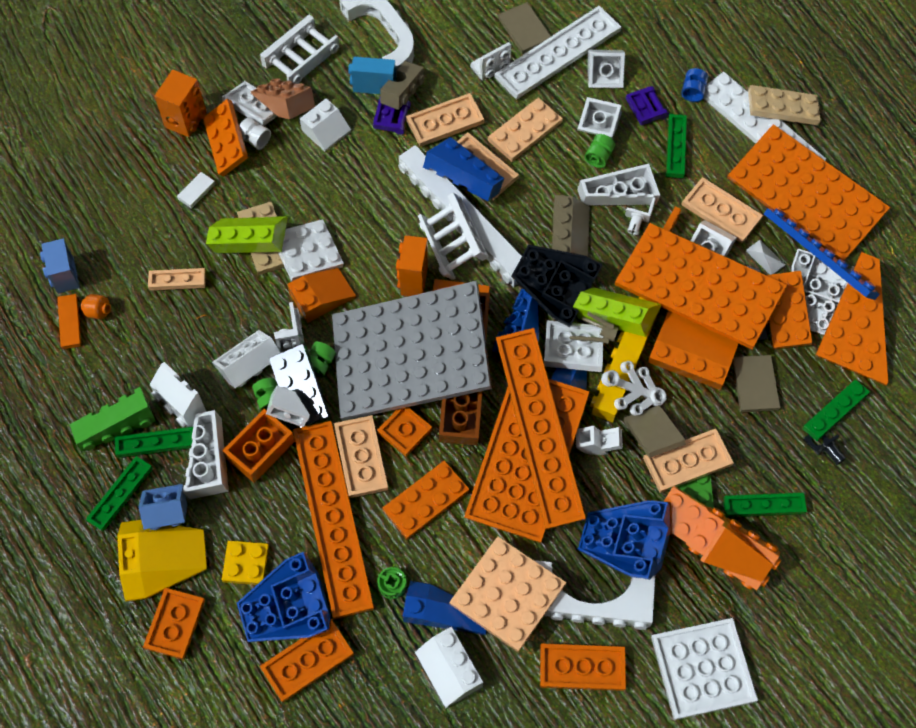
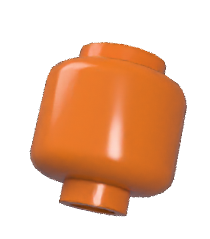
M89 294L82 300L81 310L86 317L100 320L110 313L111 305L107 297Z

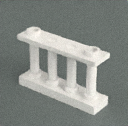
M308 15L260 54L262 66L268 69L271 65H275L287 75V81L298 84L303 77L338 50V36L335 35L328 40L316 30L314 18ZM311 34L324 45L316 50L303 39ZM299 44L311 56L304 60L291 49ZM283 55H288L299 66L292 71L279 59Z
M452 192L447 196L450 201L448 207L431 218H427L422 214H419L418 218L420 220L419 225L425 232L439 263L440 273L443 277L454 280L456 278L452 271L453 269L472 257L484 261L488 258V255L462 198ZM454 212L457 217L455 221L435 233L432 225ZM458 227H461L463 230L462 236L442 248L439 240ZM467 242L470 246L469 251L449 263L446 254Z

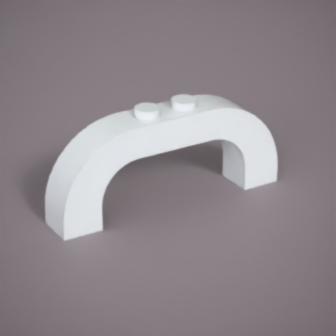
M339 0L340 9L348 21L364 15L373 16L389 32L398 47L392 53L382 57V59L395 60L396 77L397 70L404 61L412 63L414 58V41L410 27L407 22L401 19L399 11H395L387 0Z

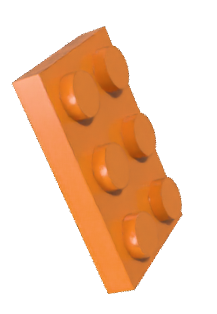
M164 588L143 648L184 660L205 599Z

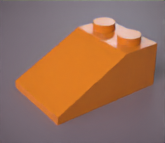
M339 268L304 275L287 284L291 298L307 323L356 298L355 293Z

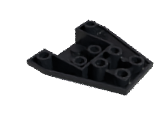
M528 245L511 277L553 319L571 327L578 313V310L573 308V305L581 291L590 289L603 264L585 255Z

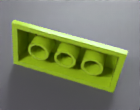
M286 216L221 218L209 227L206 245L215 253L282 252L288 218Z
M593 287L580 292L573 308L578 310L577 317L579 320H582V317H586L596 321L587 315L590 312L619 327L618 330L646 337L661 308V304Z

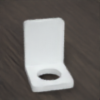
M654 197L652 198L648 213L627 207L625 216L631 218L627 230L629 234H632L633 228H635L633 235H638L642 221L649 222L655 202Z

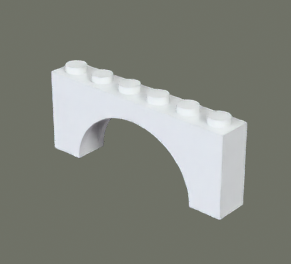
M534 560L553 573L552 562ZM655 575L650 580L632 577L629 588L621 596L605 603L582 602L572 598L562 590L544 616H551L553 620L568 618L577 623H583L584 620L592 621L595 625H604L605 623H613L615 627L630 625L634 626L635 629L645 630L647 627L650 628L653 621Z

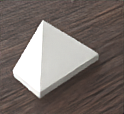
M761 240L746 250L770 275L777 273L785 267V264Z

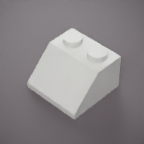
M588 50V87L623 88L625 52L623 50Z
M587 97L578 131L595 135L605 134L613 138L621 116V105Z
M324 99L300 118L302 131L325 152L351 132L349 125L338 108L328 99Z
M704 220L696 229L691 242L726 257L737 237Z

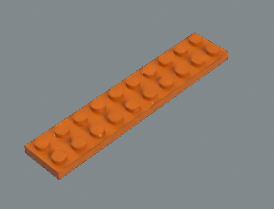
M531 328L496 337L545 528L547 530L586 520L535 330Z
M327 421L293 429L333 619L374 610L332 422Z

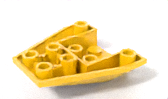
M142 520L121 522L117 535L119 576L126 602L147 599L164 591V588H170L207 570L204 530L170 525L150 530L143 529Z

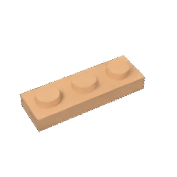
M205 268L149 271V291L206 288Z

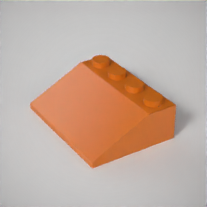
M668 311L648 363L721 390L739 343Z

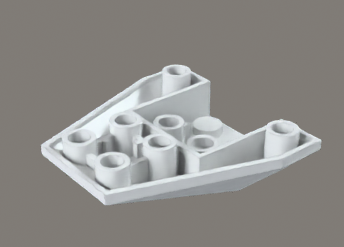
M797 249L791 266V272L801 271L810 331L824 335L847 282L821 260L815 258L811 252Z

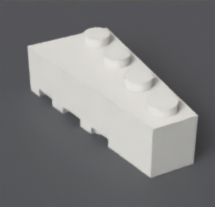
M649 164L580 180L577 189L581 202L586 205H651L653 197L655 198L654 205H656L660 198V193Z
M215 410L195 414L192 432L193 441L192 447L189 450L190 460L189 466L186 469V484L183 487V493L189 499L229 492L226 458L222 451L224 449L222 418Z

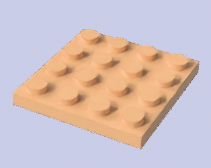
M497 536L449 603L519 653L565 587L566 582Z

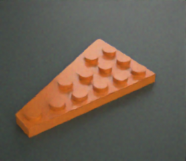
M861 252L853 270L862 275L861 279L863 281L867 280L875 285V290L880 295L876 300L866 298L847 283L815 356L886 386L888 383L880 259Z

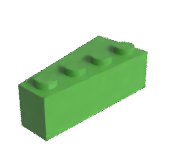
M141 387L134 389L135 393L129 397L125 394L118 398V403L114 405L106 404L101 407L99 413H90L69 424L76 445L81 452L92 450L99 444L113 441L117 436L129 435L136 429L146 428L153 422H156Z

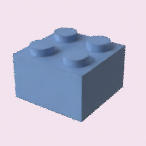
M64 238L41 244L43 251L40 252V256L46 266L43 268L45 278H48L51 288L54 287L57 293L80 288L74 257Z
M183 484L142 491L139 512L143 529L156 530L162 526H178L185 522L187 501L183 493Z

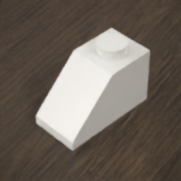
M276 386L271 394L266 414L303 427L310 414L296 392L286 387Z

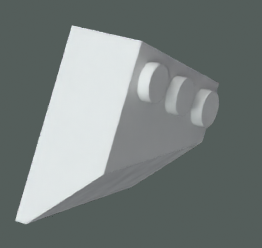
M163 362L150 383V387L153 390L151 394L158 402L161 400L165 404L163 407L170 415L174 413L177 416L176 421L181 427H193L195 414L206 412L199 393L195 389L192 390L185 380L182 381L178 374Z

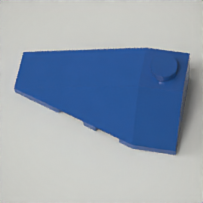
M410 581L404 605L403 622L444 629L452 627L453 630L486 635V630L450 605L449 602L454 597L453 595L431 584Z

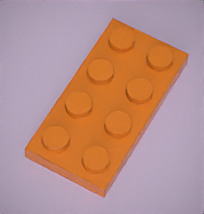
M229 99L223 101L203 117L218 175L223 177L248 158L234 106Z
M801 271L767 275L787 285L769 319L773 350L812 345Z
M444 460L382 507V511L408 540L469 493V488Z
M330 619L329 630L311 638L298 640L260 665V668L281 702L284 703L348 660L354 653L332 619Z
M541 644L540 688L625 691V647Z

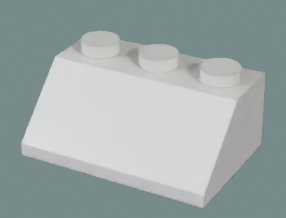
M258 330L212 363L232 387L237 388L245 385L252 376L262 373V369L271 365L269 358L281 354L270 336Z
M452 627L435 635L415 651L445 708L483 687L482 679Z

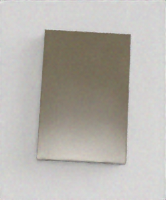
M528 2L498 14L499 21L522 54L527 53L551 37Z
M771 355L733 357L732 365L740 413L779 410L780 404Z
M660 405L644 410L641 415L624 417V423L649 458L686 445L684 437Z

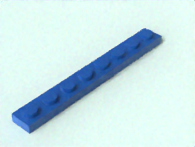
M777 208L775 210L766 209L764 212L765 216L863 296L873 300L877 299L880 293L875 290V285L867 280L863 281L860 273L847 268L849 265L845 261L837 260L834 257L836 255L834 252L821 247L823 244L817 239H811L809 237L810 233L803 228L799 229L794 220L785 218L783 211Z

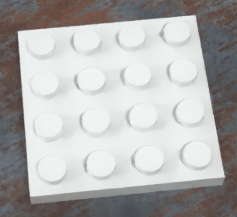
M733 618L651 636L674 720L758 701Z

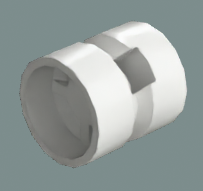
M250 117L244 119L239 125L244 141L249 142L250 145L258 150L266 146L271 137V131L268 128L259 125L258 122Z

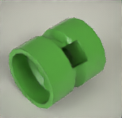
M597 134L585 153L584 158L587 163L596 168H603L615 148L614 140L605 134Z
M316 341L309 351V356L316 376L324 377L329 367L328 364H331L336 352L329 345Z
M274 378L261 379L252 386L255 397L258 399L257 403L260 412L263 409L267 410L271 394L276 386H278Z

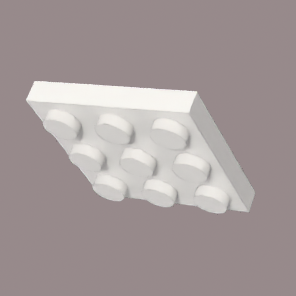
M323 219L286 229L282 252L278 253L291 282L304 275L334 268H343L342 258Z
M547 320L544 366L602 372L603 342L572 340L569 338L570 336L603 338L600 335L602 329L594 325L572 323L571 327H568L558 321Z

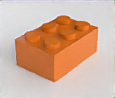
M405 235L404 242H400L399 245L400 259H397L396 262L397 288H400L402 296H413L424 293L428 270L427 238Z
M265 409L222 450L225 458L253 483L295 442L293 432L275 417L267 415V410Z

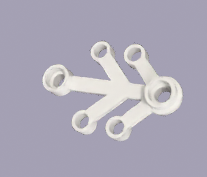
M631 361L622 362L620 366L621 371L628 374L631 382L620 379L619 374L614 370L607 371L602 375L601 380L605 386H617L631 391L625 397L617 398L614 401V406L617 410L627 408L629 403L640 396L647 397L643 402L630 406L631 414L637 416L641 415L643 410L649 406H661L666 400L665 391L655 387L647 367L638 368L635 372ZM639 379L644 380L648 389L643 387Z

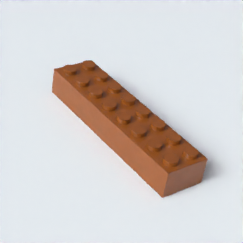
M479 292L486 340L490 293ZM482 391L442 399L439 429L440 443L478 446Z

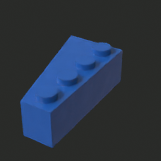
M451 137L427 151L423 168L427 170L431 168L437 172L436 175L442 178L444 176L453 180V184L467 187V191L486 201L491 200L500 193L504 181L501 175Z

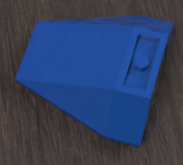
M648 500L588 512L578 550L629 577L650 580L662 568L671 532L669 503Z
M305 552L285 559L237 602L247 642L311 638L329 630L331 611L320 576Z

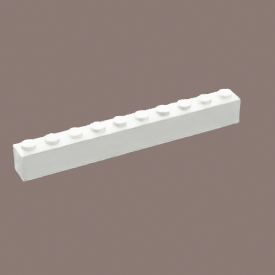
M416 145L401 154L398 165L400 171L409 176L412 184L417 185L425 197H429L436 209L442 211L449 206L450 201L447 196L452 192L462 198L487 252V260L490 262L491 267L502 275L503 280L507 284L510 283L513 288L516 287L518 283L511 276L522 256L445 176L442 178L436 175L437 172L431 168L429 170L423 168L426 156ZM452 212L445 218L449 222H454L457 217ZM461 227L456 229L460 234L463 233Z

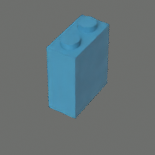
M353 57L352 64L349 63L348 73L351 74L350 85H353V92L380 94V89L388 80L396 82L395 60Z

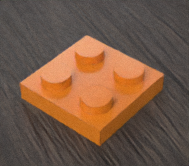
M409 407L397 409L377 429V433L407 457L432 431V426Z

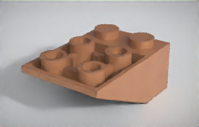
M279 78L270 80V83L259 85L257 89L251 91L254 97L278 117L292 119L315 107L312 88L301 83L295 84L292 81H281Z

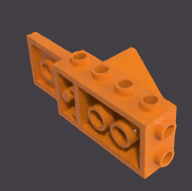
M673 486L663 501L669 503L671 533L685 541L692 553L703 555L700 559L702 562L724 569L723 572L731 578L737 577L742 581L741 584L750 590L753 588L758 590L760 586L764 588L770 579L767 574L771 569L775 571L781 562L779 559L781 553L778 550L779 548L770 542L766 543L761 540L757 533L751 530L747 531L738 521L728 519L721 510L715 507H707L676 486Z

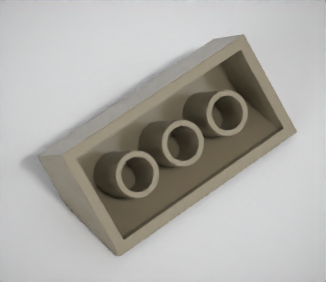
M555 195L551 249L588 256L590 207L574 196Z

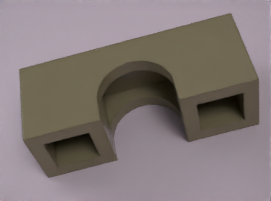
M404 61L397 70V82L388 80L380 89V103L399 110L403 104L407 103L408 98L414 95L418 86L423 84L425 79L423 75L424 67Z

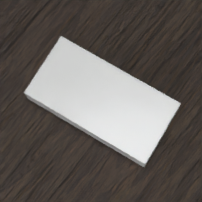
M200 172L178 194L177 198L192 209L215 185V181Z

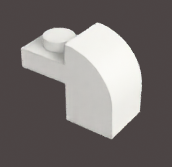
M595 426L580 428L576 433V448L591 455L608 454V451L622 449V430L619 427L602 431Z

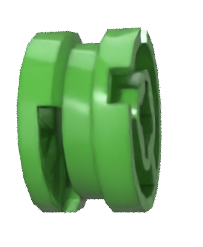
M386 568L378 576V588L381 595L385 598L397 599L405 593L407 587L406 576L399 568Z

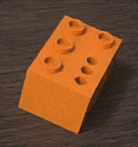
M172 69L154 95L165 128L184 136L190 137L192 132L196 131L200 120L206 115L207 110L198 80Z

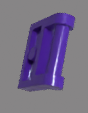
M653 86L626 95V100L640 125L658 119L662 120L669 116V112L667 109H664L655 94L656 90ZM647 97H650L652 103L654 104L655 108L657 109L656 112L654 111V109H653V107L651 106V104H650L649 100L647 99Z
M379 99L373 128L393 131L399 135L404 134V123L411 102L407 101L406 104H403L396 124L392 123L396 109L381 104Z

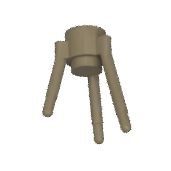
M588 312L587 315L596 321L586 317L581 319L601 328L600 335L603 338L569 337L572 340L595 341L608 344L609 340L614 342L619 327Z

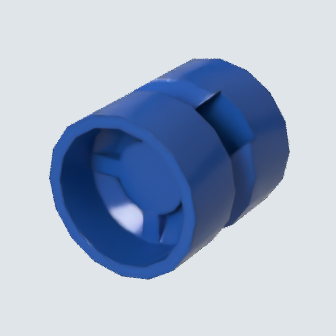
M693 68L686 72L681 95L685 100L698 102L703 99L708 81V74L704 70Z

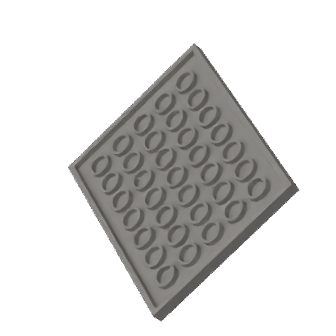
M477 281L332 314L339 409L342 421L492 389Z

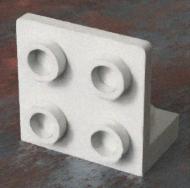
M510 42L471 62V68L482 81L491 78L496 72L510 64Z
M289 302L293 329H281L278 332H274L276 345L281 353L305 344L299 310L294 308L293 302Z

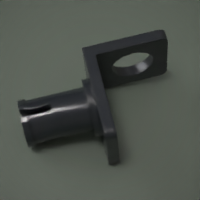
M809 434L804 438L818 456L826 452L836 465H839L847 458L835 445L839 438L838 434L831 439L824 435L822 437V445H815Z

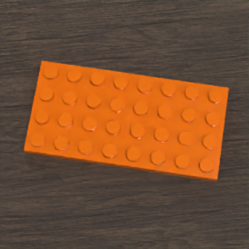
M774 124L727 176L730 181L767 208L773 210L777 208L783 211L785 218L794 220L799 229L803 228L809 232L811 239L815 238L823 244L821 247L836 254L834 257L838 260L845 261L890 209L887 204Z
M649 223L615 281L616 286L647 301L659 303L662 308L752 350L787 287L786 284L651 223Z
M548 379L568 455H570L590 391ZM507 387L464 518L541 543L546 528L509 387Z

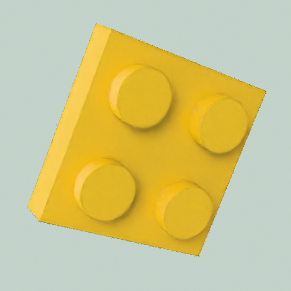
M228 541L222 582L257 585L265 578L269 545L265 543Z

